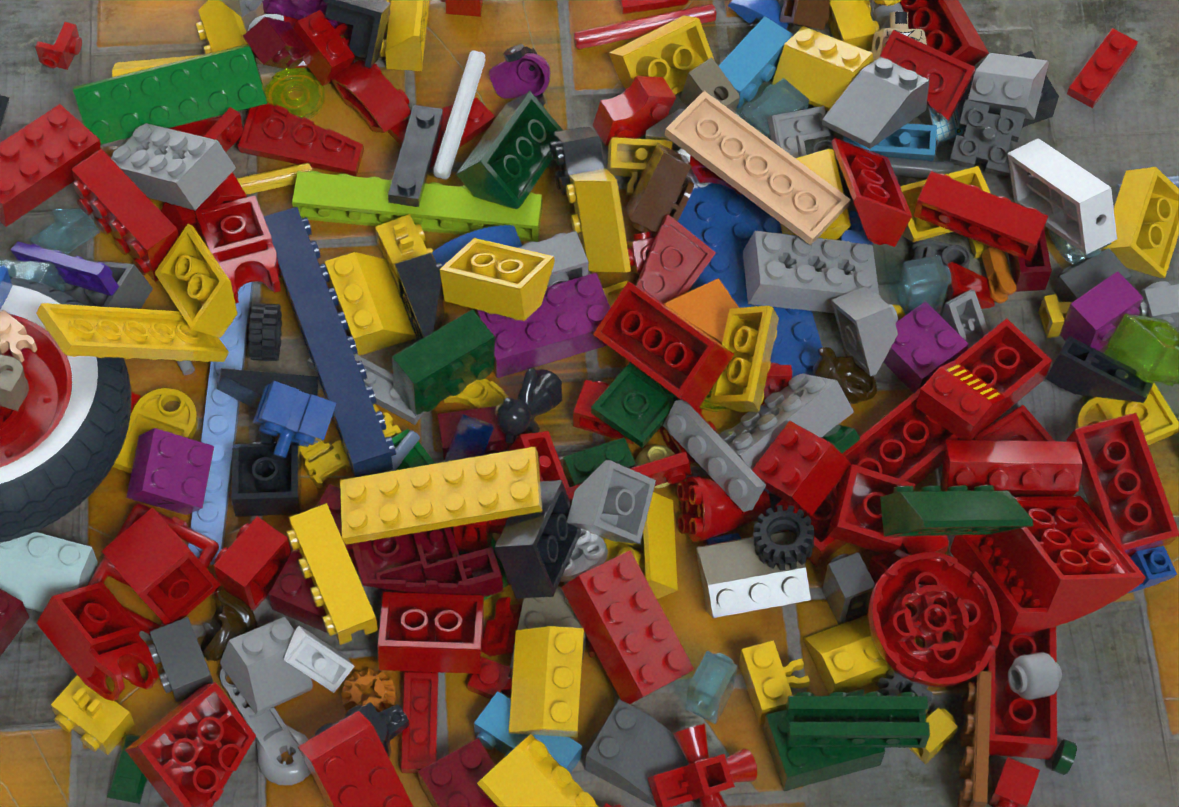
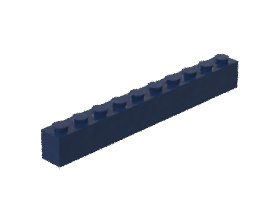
M297 207L264 216L277 253L280 277L325 399L336 402L332 418L354 477L392 470L391 456L396 455L391 436L385 438L382 431L386 429L383 414L381 411L375 412L373 405L377 404L373 388L371 385L366 387L363 381L367 379L362 360L357 362L354 355L358 354L353 336L347 337L345 334V330H348L347 321L343 311L337 313L335 306L339 305L334 287L328 289L326 282H330V278L325 264L319 265L317 259L321 258L317 242L316 240L310 241L308 237L312 235V231L307 217L301 218Z

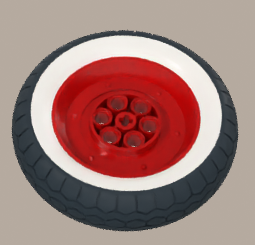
M10 277L12 288L0 312L5 310L25 326L27 335L31 336L35 341L37 351L33 352L30 348L20 350L24 357V361L21 364L29 384V391L18 411L0 406V543L27 536L54 523L74 510L94 492L111 470L122 449L129 427L132 401L130 379L124 358L71 357L65 355L36 314L41 303L84 305L70 295L51 286L16 277ZM10 349L1 354L13 357Z

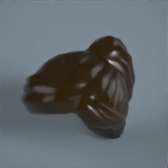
M823 347L818 350L820 357L813 366L812 376L837 380L850 404L867 401L877 394V383L874 376L868 375L854 362L853 356L836 357L835 352L830 347Z
M223 586L218 587L212 597L215 601L216 611L211 622L203 624L205 636L200 648L208 662L217 661L222 658L230 639L252 631L258 625L253 610L244 601L228 593Z

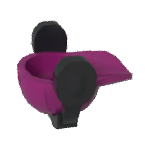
M523 44L510 47L503 53L506 61L497 64L489 71V76L496 93L502 98H518L531 91L542 106H544L546 100L543 92L549 85L551 75L548 62L538 55L534 48L524 47Z

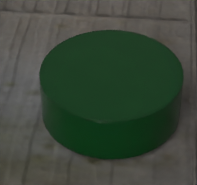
M1066 739L1061 741L1052 762V771L1062 775L1069 772L1077 752L1076 743Z

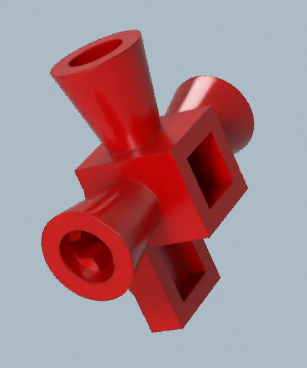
M703 723L672 733L689 765L648 777L656 807H673L700 798L701 807H727L720 792L734 788V783L755 781L757 778V764L752 753L746 748L737 751L727 758L725 754L709 758L706 725Z

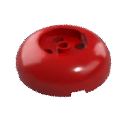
M916 553L894 563L877 581L868 607L870 634L876 649L884 661L904 678L931 687H946L960 684L981 672L988 665L994 650L998 647L1001 634L999 608L987 583L976 571L971 572L968 568L958 563L959 559L942 553ZM905 604L911 605L913 607V617H911V611L905 606ZM943 632H950L953 635V641L946 643L942 638ZM915 637H919L923 641V648L916 644Z

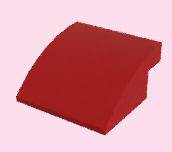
M1081 496L1014 497L1033 519V526L993 535H955L950 547L952 555L959 559L958 563L968 568L971 572L976 571L987 583L996 599L1001 622L1009 634L1038 631L1079 619L1116 601L1142 584L1145 579L1144 574Z

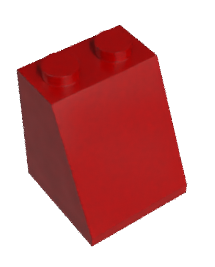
M153 507L101 551L165 625L186 617L221 586Z

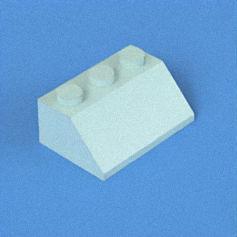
M34 532L24 537L0 543V589L21 600L25 608L43 612L52 596L87 586L94 574L98 561L93 548L90 546Z

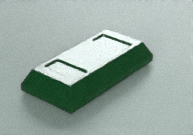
M125 733L107 792V798L136 804L141 803L147 778L125 751L141 736Z

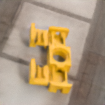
M374 404L373 407L375 412L379 411L377 406ZM384 412L383 417L386 429L382 431L385 438L389 436L393 438L400 434L401 430L398 425L394 426L391 415ZM341 439L332 444V450L329 449L331 447L329 442L325 444L323 441L308 447L300 446L301 455L305 460V471L317 488H323L322 481L342 468H345L347 473L352 470L344 452Z

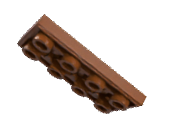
M988 671L979 672L974 682H968L967 693L963 694L961 713L967 716L965 726L961 728L960 746L966 748L964 758L960 760L959 779L965 780L963 791H959L958 807H985L987 804L992 673Z

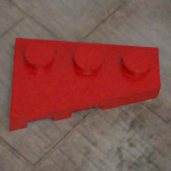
M895 30L892 31L880 54V57L889 59L893 63L929 79L927 104L949 123L975 73V67Z

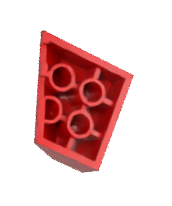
M213 682L198 688L125 749V751L170 807H212L219 800L224 791L222 789L233 771L237 770L256 738V734L218 684Z

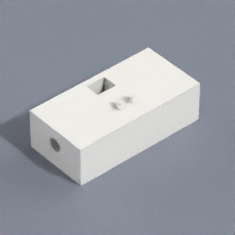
M1039 138L1008 153L1015 203L1027 208H1035L1041 213L1048 215L1045 226L1086 255L1117 240L1110 186Z

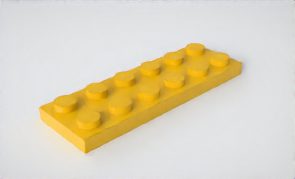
M41 303L36 312L46 330L60 347V350L65 355L71 357L93 356L98 358L117 357L124 359L224 362L229 354V351L218 337L191 330L180 311Z
M535 447L340 480L342 539L346 545L542 512L538 452Z

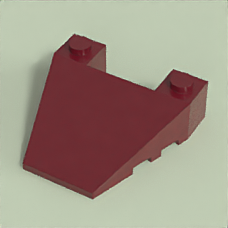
M451 527L351 544L363 586L411 593L483 595L484 597L504 592L502 575L493 546L459 556Z

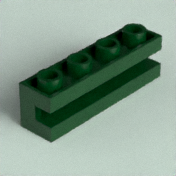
M810 692L796 693L794 696H788L786 704L787 747L925 748L930 737L929 722H926L928 711L927 696H918L913 692H904L897 696H883L879 692H869L863 696H849L845 692H834L828 696H814Z

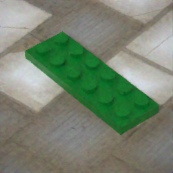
M249 44L73 88L83 124L100 139V145L130 138L133 136V132L145 123L171 128L224 115L230 107L240 111L264 105L268 102L254 51Z

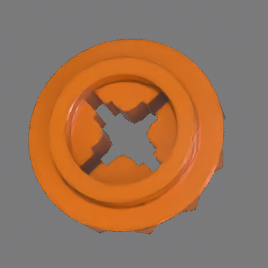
M368 667L364 671H355L348 680H345L341 697L347 712L355 706H365L370 702L377 712H381L393 707L396 691L392 679L386 676L382 670L379 672ZM375 684L374 694L378 698L369 696L362 703L363 694L359 689L368 690L370 686Z

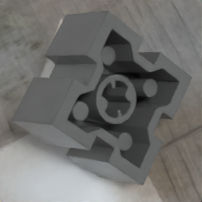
M965 100L959 129L966 131L964 137L956 135L950 163L972 168L975 162L986 164L985 172L1009 177L1008 153L1015 150L1009 148L1011 141L1018 142L1025 114L1001 108L1000 115L988 113L990 105Z

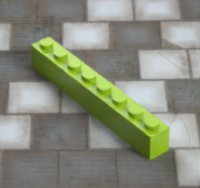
M318 171L297 172L292 206L293 208H298L301 218L307 217L308 220L378 226L410 214L414 224L419 223L423 231L465 235L488 227L513 225L521 241L538 242L542 217L541 194L530 192L521 207L513 209L475 197L466 185L458 187L433 182L425 183L419 207L388 203V193L392 180H385L379 177H354L348 174H322Z

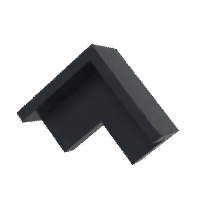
M323 0L327 3L325 18L353 25L349 48L355 56L366 59L365 67L372 68L380 57L391 3L384 0Z

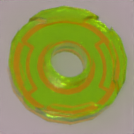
M305 68L279 71L272 77V81L265 88L268 103L274 106L280 105L288 109L289 113L302 119L303 117L307 119L313 118L322 110L325 103L324 86L320 84L312 73L307 72ZM295 90L303 93L299 98H290L288 96L291 91Z

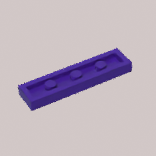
M19 241L11 249L13 255L27 272L110 296L119 288L112 277V270L104 263L90 262L80 256L72 257L58 250L51 251L37 244L30 245Z

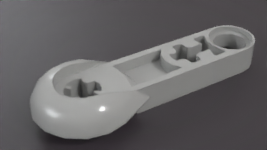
M222 667L220 680L223 689L237 711L256 734L258 764L262 774L269 781L278 785H293L303 781L311 772L298 746L309 739L304 734L287 726L274 707L256 715L251 707H247V701L236 685H231L226 681L228 674ZM288 751L289 755L292 752L295 753L292 756L294 762L286 765V761L283 764L280 763L282 760L281 754Z

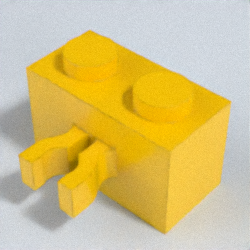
M612 137L608 145L607 170L613 176L631 177L627 184L626 195H632L633 185L636 184L637 177L642 176L657 143L672 149V141Z
M410 214L375 227L377 244L384 259L387 260L396 284L395 264L428 253L432 254L433 252L432 248H426L423 242L426 240L423 229L419 223L414 224Z
M774 640L741 649L739 666L759 725L764 724L767 714L786 710L788 696H793L790 687L797 689L808 687L810 680L808 676L802 678L791 676L794 671L803 669L802 658L794 660L788 666L783 667Z
M78 675L51 704L56 715L54 721L65 731L70 733L73 729L82 736L80 738L82 743L94 752L99 748L109 755L122 740L125 733H128L135 725L128 710L116 701H110L100 696L85 685Z

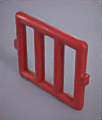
M141 503L134 505L115 539L151 508ZM158 512L181 539L203 550L198 559L208 569L219 549L218 543L186 527L187 523L175 516L171 519ZM104 556L88 585L98 582L104 583L109 576L131 587L106 556ZM123 606L140 627L141 631L150 636V631L166 626L163 622L158 625Z

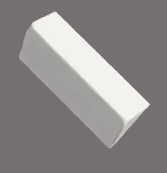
M301 626L296 628L284 656V660L333 693H335L355 667L345 655Z

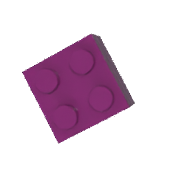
M1117 271L1070 304L1060 336L1065 341L1068 336H1071L1104 353L1112 341L1117 338L1122 340L1134 329L1132 326L1133 322L1140 314L1139 307L1144 297Z
M925 301L895 323L898 335L883 363L915 393L940 366L954 361L967 351L969 344Z
M157 428L139 435L126 498L184 515L202 509L214 446Z

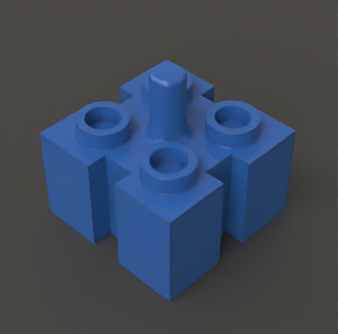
M273 381L264 388L253 423L260 426L259 431L275 437L280 434L274 455L286 458L291 442L299 443V446L308 447L325 439L336 402L313 394L310 395L299 391V389Z

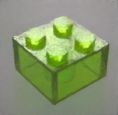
M1125 313L1107 345L1117 354V360L1125 365L1132 366L1137 371V377L1147 383L1152 384L1154 381L1168 386L1179 384V330L1167 320Z

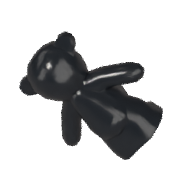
M529 368L525 373L522 388L517 399L508 397L504 400V403L496 406L495 414L497 416L498 428L502 433L506 434V443L513 444L516 441L517 435L522 434L525 430L529 433L539 432L540 427L534 420L535 416L547 413L563 401L562 381L556 374L544 369L535 370L534 368Z

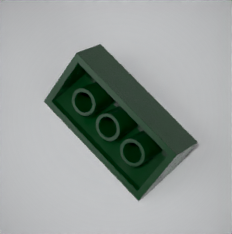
M529 91L503 107L456 175L475 197L518 209L553 159L550 150V142L554 141L553 132L563 131V129L532 92Z
M966 485L948 487V491H941V486H926L920 488L921 492H914L913 486H900L893 488V494L880 497L884 537L993 535L1033 526V519L1009 491H994V485L974 487V491H968V486Z

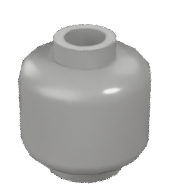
M1043 652L1022 655L1016 658L1008 671V681L1011 689L1026 700L1048 697L1054 694L1062 679V671L1059 664L1049 654Z

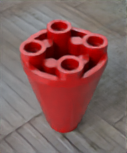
M692 476L688 477L686 481L677 484V497L681 501L682 512L678 516V528L681 534L687 533L693 542L703 541L756 522L761 513L766 516V510L771 508L770 497L765 490H763L754 508L743 512L713 479Z

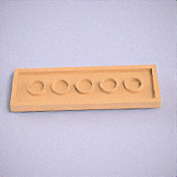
M706 91L702 92L665 130L664 135L809 245H812L849 206L851 199Z

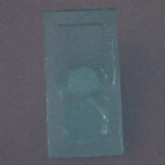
M53 209L52 213L55 223L30 238L31 245L37 244L44 249L58 250L67 255L99 234L100 229L82 209Z

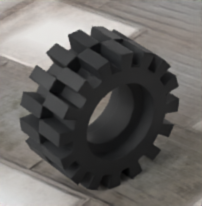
M253 304L250 315L251 323L249 324L251 360H279L282 336V311L280 304Z
M782 505L776 506L777 512H773L772 508L766 510V517L761 513L758 517V523L755 522L753 532L756 555H760V561L763 564L768 560V567L774 569L775 565L779 564V570H785V565L790 564L792 570L797 568V561L803 565L806 563V556L811 557L812 548H814V527L811 525L809 516L804 518V511L801 509L794 513V506L788 505L787 511H783ZM789 530L796 534L797 539L790 545H778L773 543L771 536L777 531Z

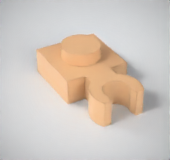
M3 310L0 312V353L3 354L10 349L13 357L22 363L24 357L20 350L30 348L33 352H36L35 341L31 336L27 335L25 326Z

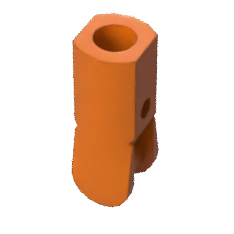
M991 246L981 255L989 279L990 295L995 302L1002 304L1007 301L1008 295L1016 292L1017 287L1012 278L1005 251Z

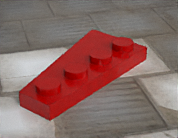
M268 102L267 104L250 108L238 144V149L241 153L299 165L309 163L313 168L351 176H357L364 152L363 144L331 129L321 128L310 119L305 117L302 119L289 113L288 109L280 105L274 106Z

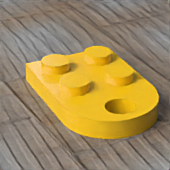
M1153 383L1144 403L1101 397L1089 400L1082 407L1078 415L1076 429L1137 413L1147 444L1151 445L1179 433V421L1156 384Z
M171 388L156 389L145 394L136 403L131 413L124 444L112 467L132 473L139 435L153 428L192 439L198 426V416L193 401L185 393ZM169 401L180 403V407L173 412L163 409L164 405Z

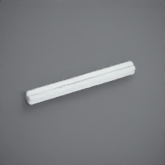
M473 50L469 54L434 165V176L437 178L448 179L450 177L486 61L483 52Z

